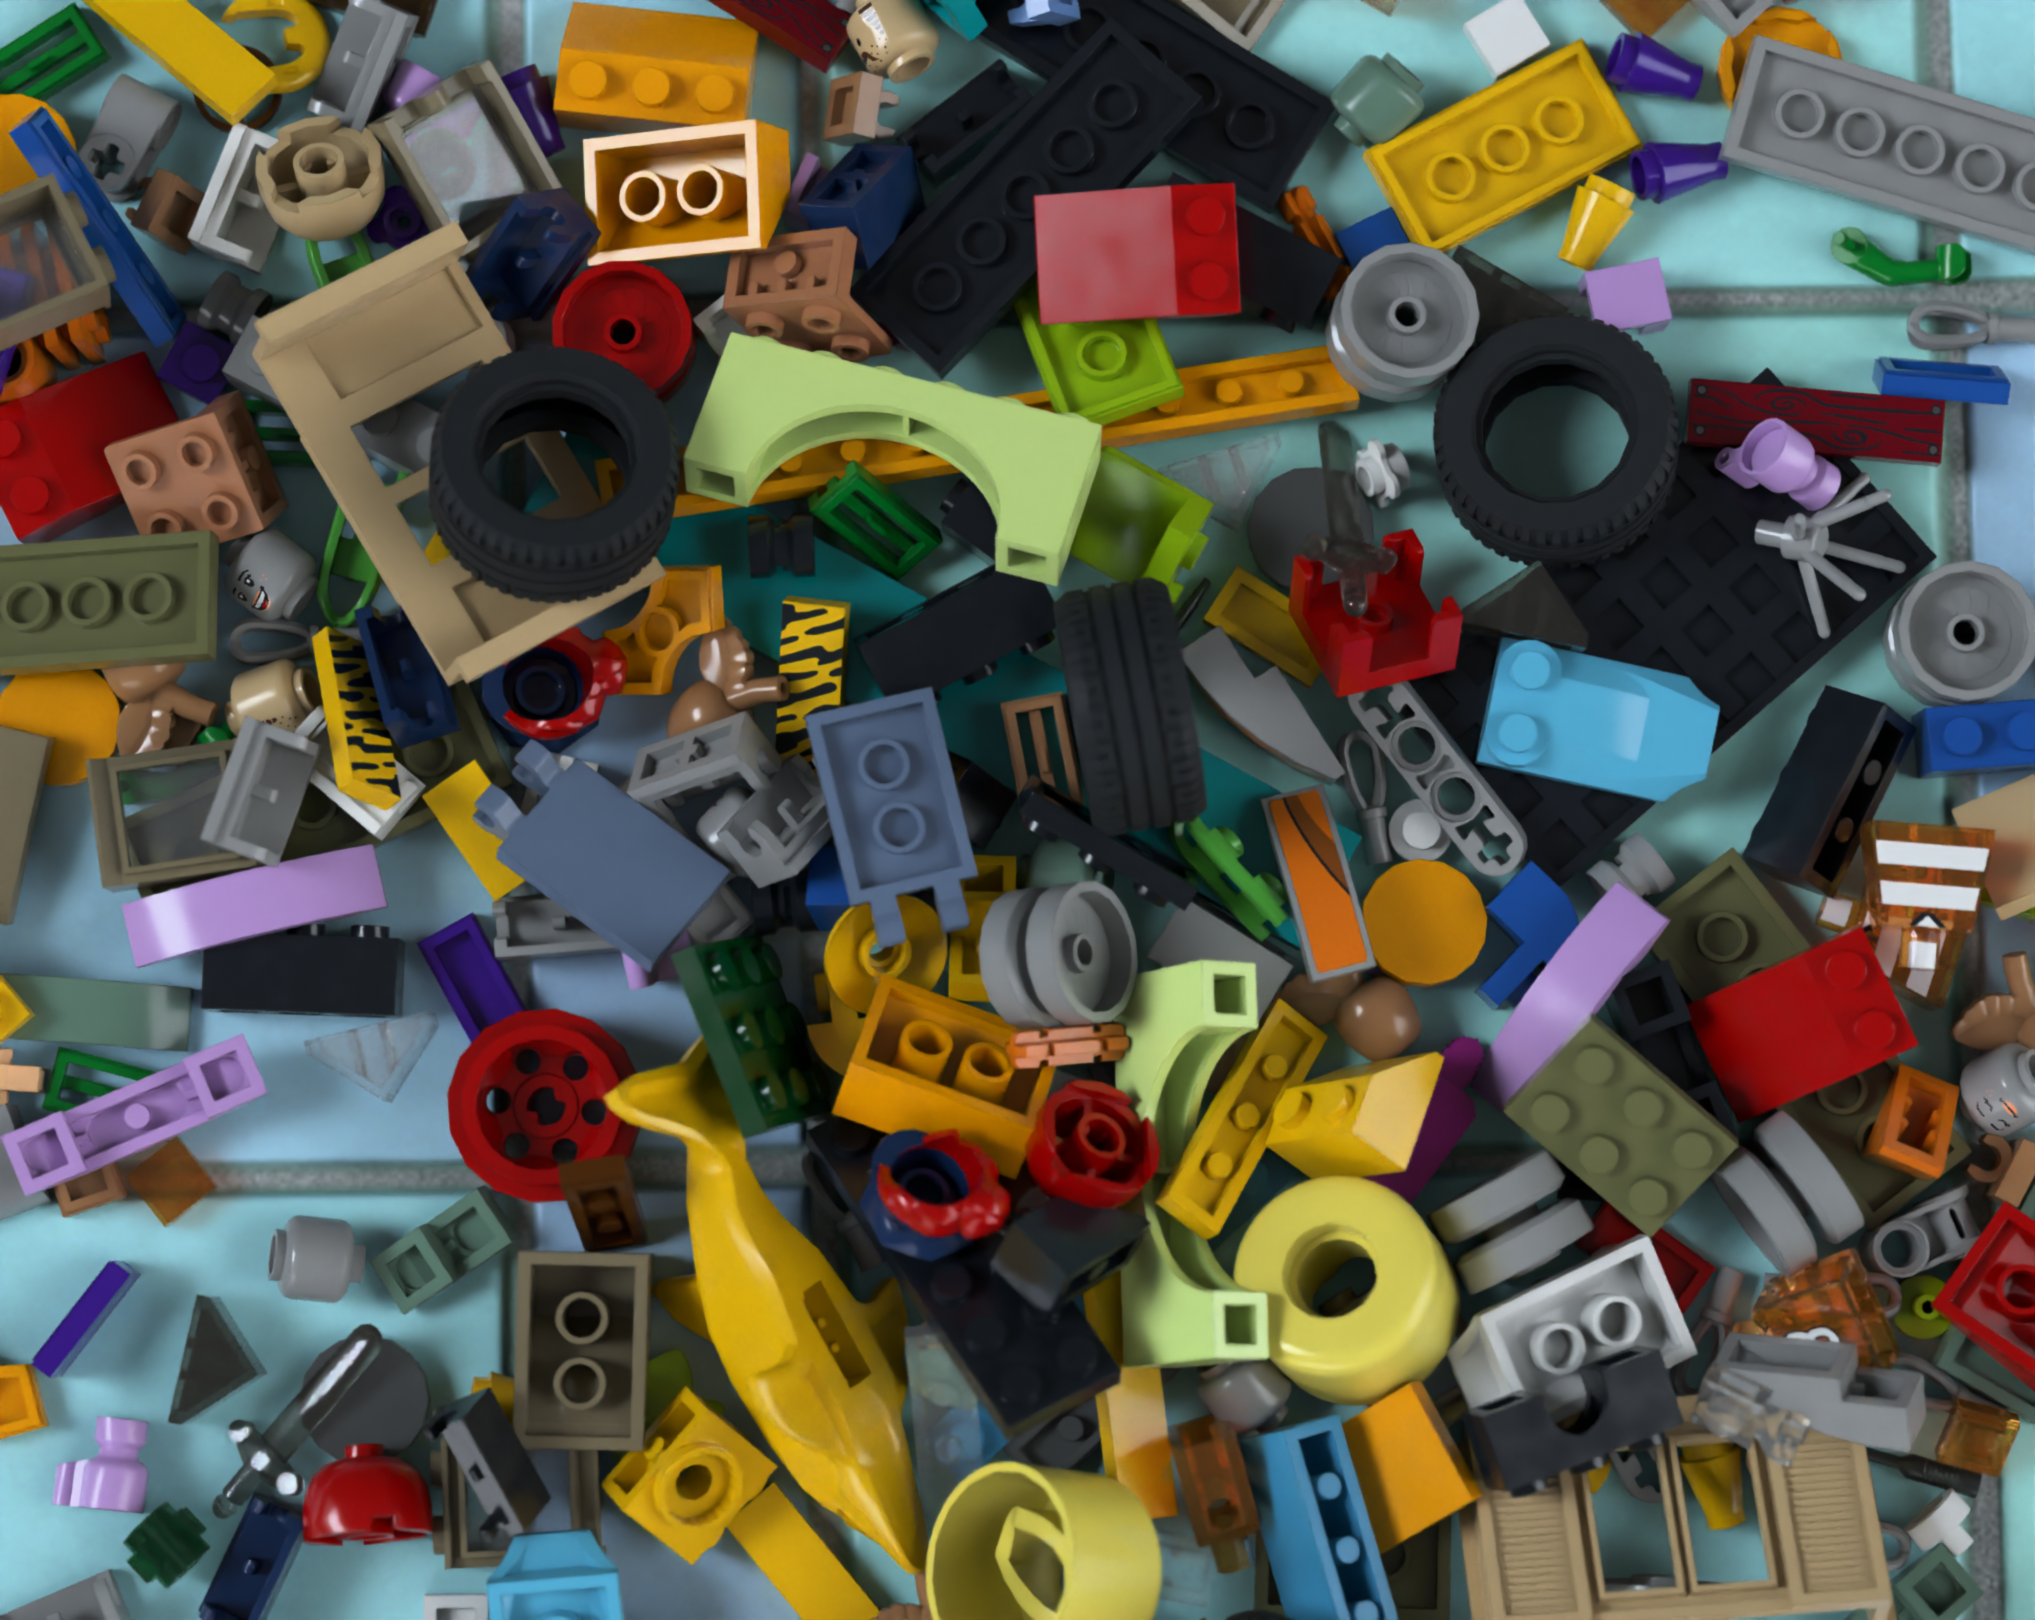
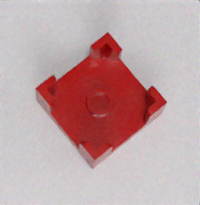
M1412 528L1390 533L1383 537L1378 572L1322 585L1325 555L1321 550L1294 556L1288 611L1337 698L1454 670L1456 667L1463 614L1452 596L1444 597L1441 612L1435 613L1420 587L1424 549Z

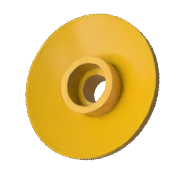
M907 894L896 897L906 934L905 943L885 947L878 953L870 954L872 947L877 942L870 904L849 908L831 930L824 952L826 978L836 996L851 1009L863 1014L868 1013L882 974L929 991L938 982L947 960V934H942L937 913L926 902L913 895Z

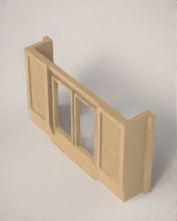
M457 221L256 320L254 326L260 337L251 353L301 436L300 441L396 603L400 604L448 686L462 679L465 680L466 684L664 578L666 575L657 557H652V562L646 568H642L635 578H630L628 583L617 586L615 590L609 593L603 592L602 596L587 597V600L579 602L574 600L571 603H561V601L546 603L529 601L527 598H515L511 594L506 595L499 592L498 588H491L485 585L484 581H478L473 577L471 571H466L462 568L460 562L454 560L452 555L432 565L397 507L429 490V466L386 488L351 430L361 423L478 363L480 366L485 363H491V360L512 352L458 261L469 241ZM559 430L529 432L503 444L494 454L496 455L525 440L557 493L559 499L532 512L530 515L548 520L579 518L602 507L600 498Z
M1736 1392L1675 1396L1684 1424L1665 1431L1666 1441L1649 1448L1655 1449L1676 1587L1605 1592L1588 1472L1571 1475L1569 1469L1548 1476L1549 1486L1527 1496L1512 1498L1510 1492L1485 1486L1465 1423L1463 1442H1454L1483 1494L1479 1499L1457 1511L1471 1620H1726L1866 1609L1868 1620H1897L1866 1445L1825 1435L1786 1420L1743 1398ZM1583 1410L1555 1423V1425L1559 1429L1569 1427L1578 1420ZM1746 1442L1768 1580L1698 1585L1676 1447ZM1626 1446V1447H1623V1448H1621V1449L1615 1450V1451H1613V1452H1617V1451H1629V1450H1628V1447Z

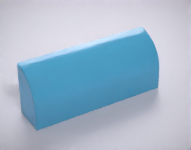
M1339 1414L1302 1421L1234 1441L1241 1452L1245 1467L1244 1470L1242 1466L1243 1473L1251 1489L1255 1504L1254 1510L1285 1617L1291 1620H1399Z

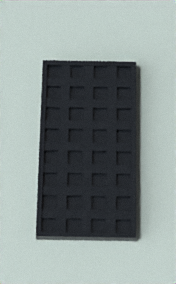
M1768 367L1750 382L1753 384L1784 386ZM1683 440L1679 444L1678 470H1676V479L1674 485H1672L1670 497L1665 499V507L1658 513L1655 522L1648 525V530L1642 536L1638 535L1636 537L1637 540L1630 546L1625 545L1624 550L1616 554L1612 552L1610 557L1604 560L1597 559L1593 564L1586 565V563H1580V567L1571 568V566H1564V569H1555V566H1549V568H1539L1538 566L1460 634L1454 670L1409 680L1408 682L1522 826L1527 836L1528 844L1524 858L1527 862L1532 860L1548 877L1561 887L1657 802L1474 764L1501 637L1521 641L1538 640L1554 648L1690 677L1695 686L1707 698L1720 706L1711 752L1713 754L1937 557L1888 501L1827 526L1829 531L1828 541L1902 561L1905 563L1906 569L1903 573H1895L1824 554L1823 557L1865 590L1866 598L1862 601L1855 600L1814 568L1831 629V634L1828 638H1821L1812 615L1798 562L1783 558L1780 548L1756 544L1754 537L1757 523L1761 519L1785 523L1791 515L1802 513L1806 517L1811 518L1820 509L1814 511L1807 510L1793 500L1788 492L1774 493L1760 483L1753 488L1742 487L1715 467V459L1724 448L1684 445ZM1823 457L1840 470L1841 483L1837 493L1862 473L1850 459ZM1869 481L1849 502L1875 493L1878 490ZM1407 704L1398 715L1404 720L1415 715V713ZM1410 727L1433 754L1435 741L1431 733L1421 727ZM1455 777L1454 779L1475 800L1471 784L1464 779ZM1487 805L1482 810L1488 817L1494 815ZM1504 832L1505 837L1512 843L1510 836Z

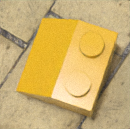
M1434 1051L1351 1065L1286 1088L1274 1109V1121L1265 1146L1311 1179L1326 1176L1365 1177L1406 1171L1444 1057Z

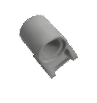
M127 74L120 75L112 84L103 101L99 117L78 155L105 196L112 203L126 202L135 197L141 190L142 186L139 185L141 179L148 176L160 151L172 137L178 125L183 107L181 101ZM119 161L122 164L123 170L119 175L109 172L104 177L99 170L104 162L114 165Z
M1966 1183L1930 1196L1914 1204L1913 1208L1886 1219L1872 1231L1866 1230L1860 1239L1859 1255L1867 1271L1883 1273L1892 1278H1904L1913 1276L1936 1265H1943L1965 1257L1981 1235L1965 1199L1970 1193ZM1891 1231L1902 1236L1907 1246L1906 1258L1898 1267L1888 1264L1881 1252L1882 1241Z

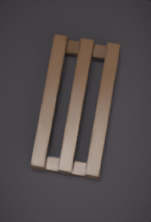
M1063 691L1000 703L1017 795L1020 794L1028 781L1016 714L1024 712L1028 713L1040 779L1056 788L1040 709L1053 707L1069 794L1071 798L1086 806ZM1021 814V816H1022V821H1023L1026 816H1024L1023 814ZM1023 822L1024 831L1030 830Z

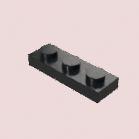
M1031 775L1018 795L1019 813L1026 816L1023 822L1030 830L1051 842H1056L1060 836L1080 848L1078 852L1079 857L1101 873L1110 875L1115 869L1135 881L1133 885L1134 890L1149 902L1159 907H1165L1170 902L1185 911L1198 892L1196 873L1128 831L1125 834L1108 836L1094 830L1088 807L1036 776Z

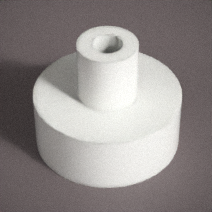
M1950 1488L1939 1494L1921 1509L1908 1523L1904 1531L1922 1551H1926L1941 1542L1954 1557H1957L1974 1541L1959 1525L1968 1515L1971 1508L1953 1488Z

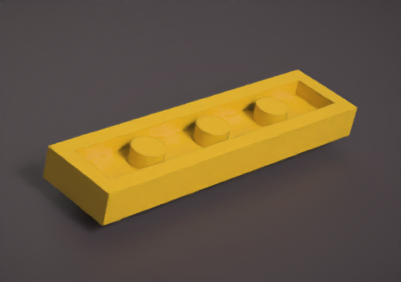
M1280 998L1271 1002L1259 1019L1258 1028L1251 1032L1155 1203L1205 1241L1218 1235L1267 1147L1265 1143L1274 1121V1109L1282 1098L1284 1090L1303 1083L1328 1035Z

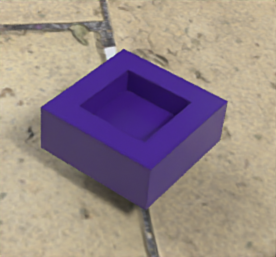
M187 320L156 378L201 403L209 405L220 395L227 382L222 369L235 346Z

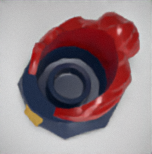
M573 626L484 674L480 699L485 718L491 719L509 746L524 747L532 739L540 743L548 751L560 753L599 725V718L606 696L620 693L626 682L628 659L613 640L607 637L592 640L583 635L579 628Z
M955 1128L931 1134L916 1129L898 1130L881 1139L873 1153L872 1168L868 1172L871 1176L870 1181L859 1203L861 1210L872 1225L882 1246L929 1262L974 1244L976 1238L984 1237L992 1232H999L1004 1227L1010 1209L1009 1193L998 1184L999 1169L994 1160L981 1150L980 1145L961 1138L958 1129Z

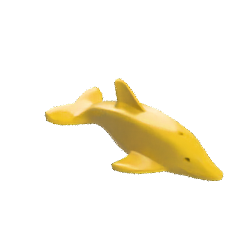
M701 1035L687 1050L678 1064L632 1075L604 1096L609 1108L628 1123L678 1137L687 1146L686 1206L696 1273L663 1278L655 1286L654 1294L673 1319L692 1332L714 1343L733 1387L768 1444L801 1488L823 1507L839 1515L847 1526L879 1544L908 1574H920L926 1568L929 1546L922 1504L901 1419L908 1384L907 1371L903 1366L902 1355L910 1331L907 1309L900 1283L895 1277L885 1278L872 1291L864 1303L858 1302L819 1249L782 1216L761 1189L746 1159L745 1139L703 1035Z

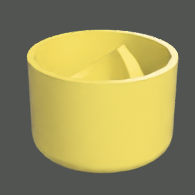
M1326 1176L1311 1179L1287 1189L1269 1202L1255 1217L1248 1227L1237 1253L1234 1281L1248 1290L1267 1292L1269 1358L1298 1387L1319 1399L1352 1406L1376 1404L1409 1383L1425 1380L1440 1364L1452 1344L1459 1322L1461 1306L1459 1282L1454 1265L1441 1243L1411 1205L1397 1193L1376 1182L1352 1176ZM1353 1257H1367L1374 1261L1377 1274L1375 1288L1364 1304L1348 1315L1335 1318L1320 1316L1313 1311L1314 1294L1320 1285L1334 1276L1341 1264Z
M1004 1461L983 1466L968 1475L954 1489L943 1505L934 1525L926 1562V1589L933 1620H1153L1159 1602L1162 1583V1558L1155 1527L1141 1501L1128 1487L1110 1477L1097 1473ZM1062 1564L1064 1566L1065 1591L1063 1596L1060 1585Z

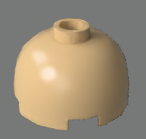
M321 116L304 118L283 126L276 132L278 142L270 147L265 155L260 151L258 152L255 175L261 198L274 221L298 238L322 242L339 240L355 234L372 221L385 196V164L380 143L372 131L364 127L362 133L356 129L341 127L339 117Z

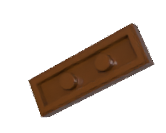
M624 1154L558 1164L561 1188L585 1251L596 1252L642 1245L645 1242H649L646 1219Z

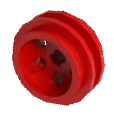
M559 1009L518 1011L484 1028L459 1057L447 1092L449 1132L466 1166L495 1191L532 1203L566 1201L560 1184L558 1164L562 1163L558 1162L553 1154L555 1144L565 1138L574 1141L578 1151L577 1156L572 1162L624 1154L627 1161L633 1153L641 1127L628 1123L611 1110L604 1096L629 1077L638 1073L625 1047L596 1022ZM523 1050H534L540 1057L539 1068L532 1074L521 1073L516 1066L517 1056ZM574 1055L584 1057L588 1063L587 1074L579 1080L569 1079L564 1072L566 1060ZM496 1088L505 1089L511 1098L510 1106L502 1113H494L487 1106V1096ZM555 1089L554 1097L556 1100L565 1103V1110L558 1122L552 1125H543V1115L533 1111V1103L541 1092ZM591 1100H599L606 1106L605 1119L598 1125L587 1123L583 1117V1108ZM514 1133L524 1134L529 1141L527 1153L519 1158L510 1156L505 1149L507 1138Z

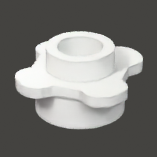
M1378 439L1368 441L1367 450L1361 449L1357 451V462L1355 464L1357 482L1363 493L1371 497L1377 507L1384 508L1388 506L1389 498H1397L1401 492L1408 490L1410 486L1409 467L1403 453L1394 443L1383 445Z

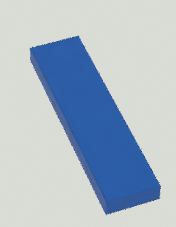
M41 106L23 117L9 132L13 141L39 178L53 173L63 193L74 190L89 225L81 229L90 247L93 248L101 245L104 248L117 278V281L112 282V285L153 345L158 347L173 338L187 320V314L47 109Z

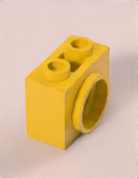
M685 1386L645 1432L644 1451H628L600 1486L622 1511L693 1565L704 1551L712 1548L720 1540L725 1527L747 1501L754 1499L763 1490L767 1478L778 1466L751 1438ZM691 1466L688 1473H686L683 1477L678 1478L681 1471H683L686 1467Z

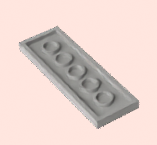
M1758 34L1752 38L1718 160L2035 255L2034 118Z

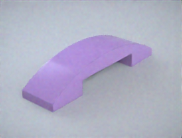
M373 844L280 862L278 868L266 865L179 887L122 905L136 968L201 953L200 950L319 921L330 922L388 908Z
M1616 882L1571 933L1529 988L1484 1057L1485 1060L1481 1063L1482 1066L1478 1068L1469 1087L1506 1115L1503 1112L1504 1104L1590 1012L1594 1015L1597 1014L1627 972H1634L1671 920L1622 882Z
M242 1033L185 1057L183 1062L68 1111L56 1112L0 1137L25 1196L28 1197L174 1138L268 1094V1091Z

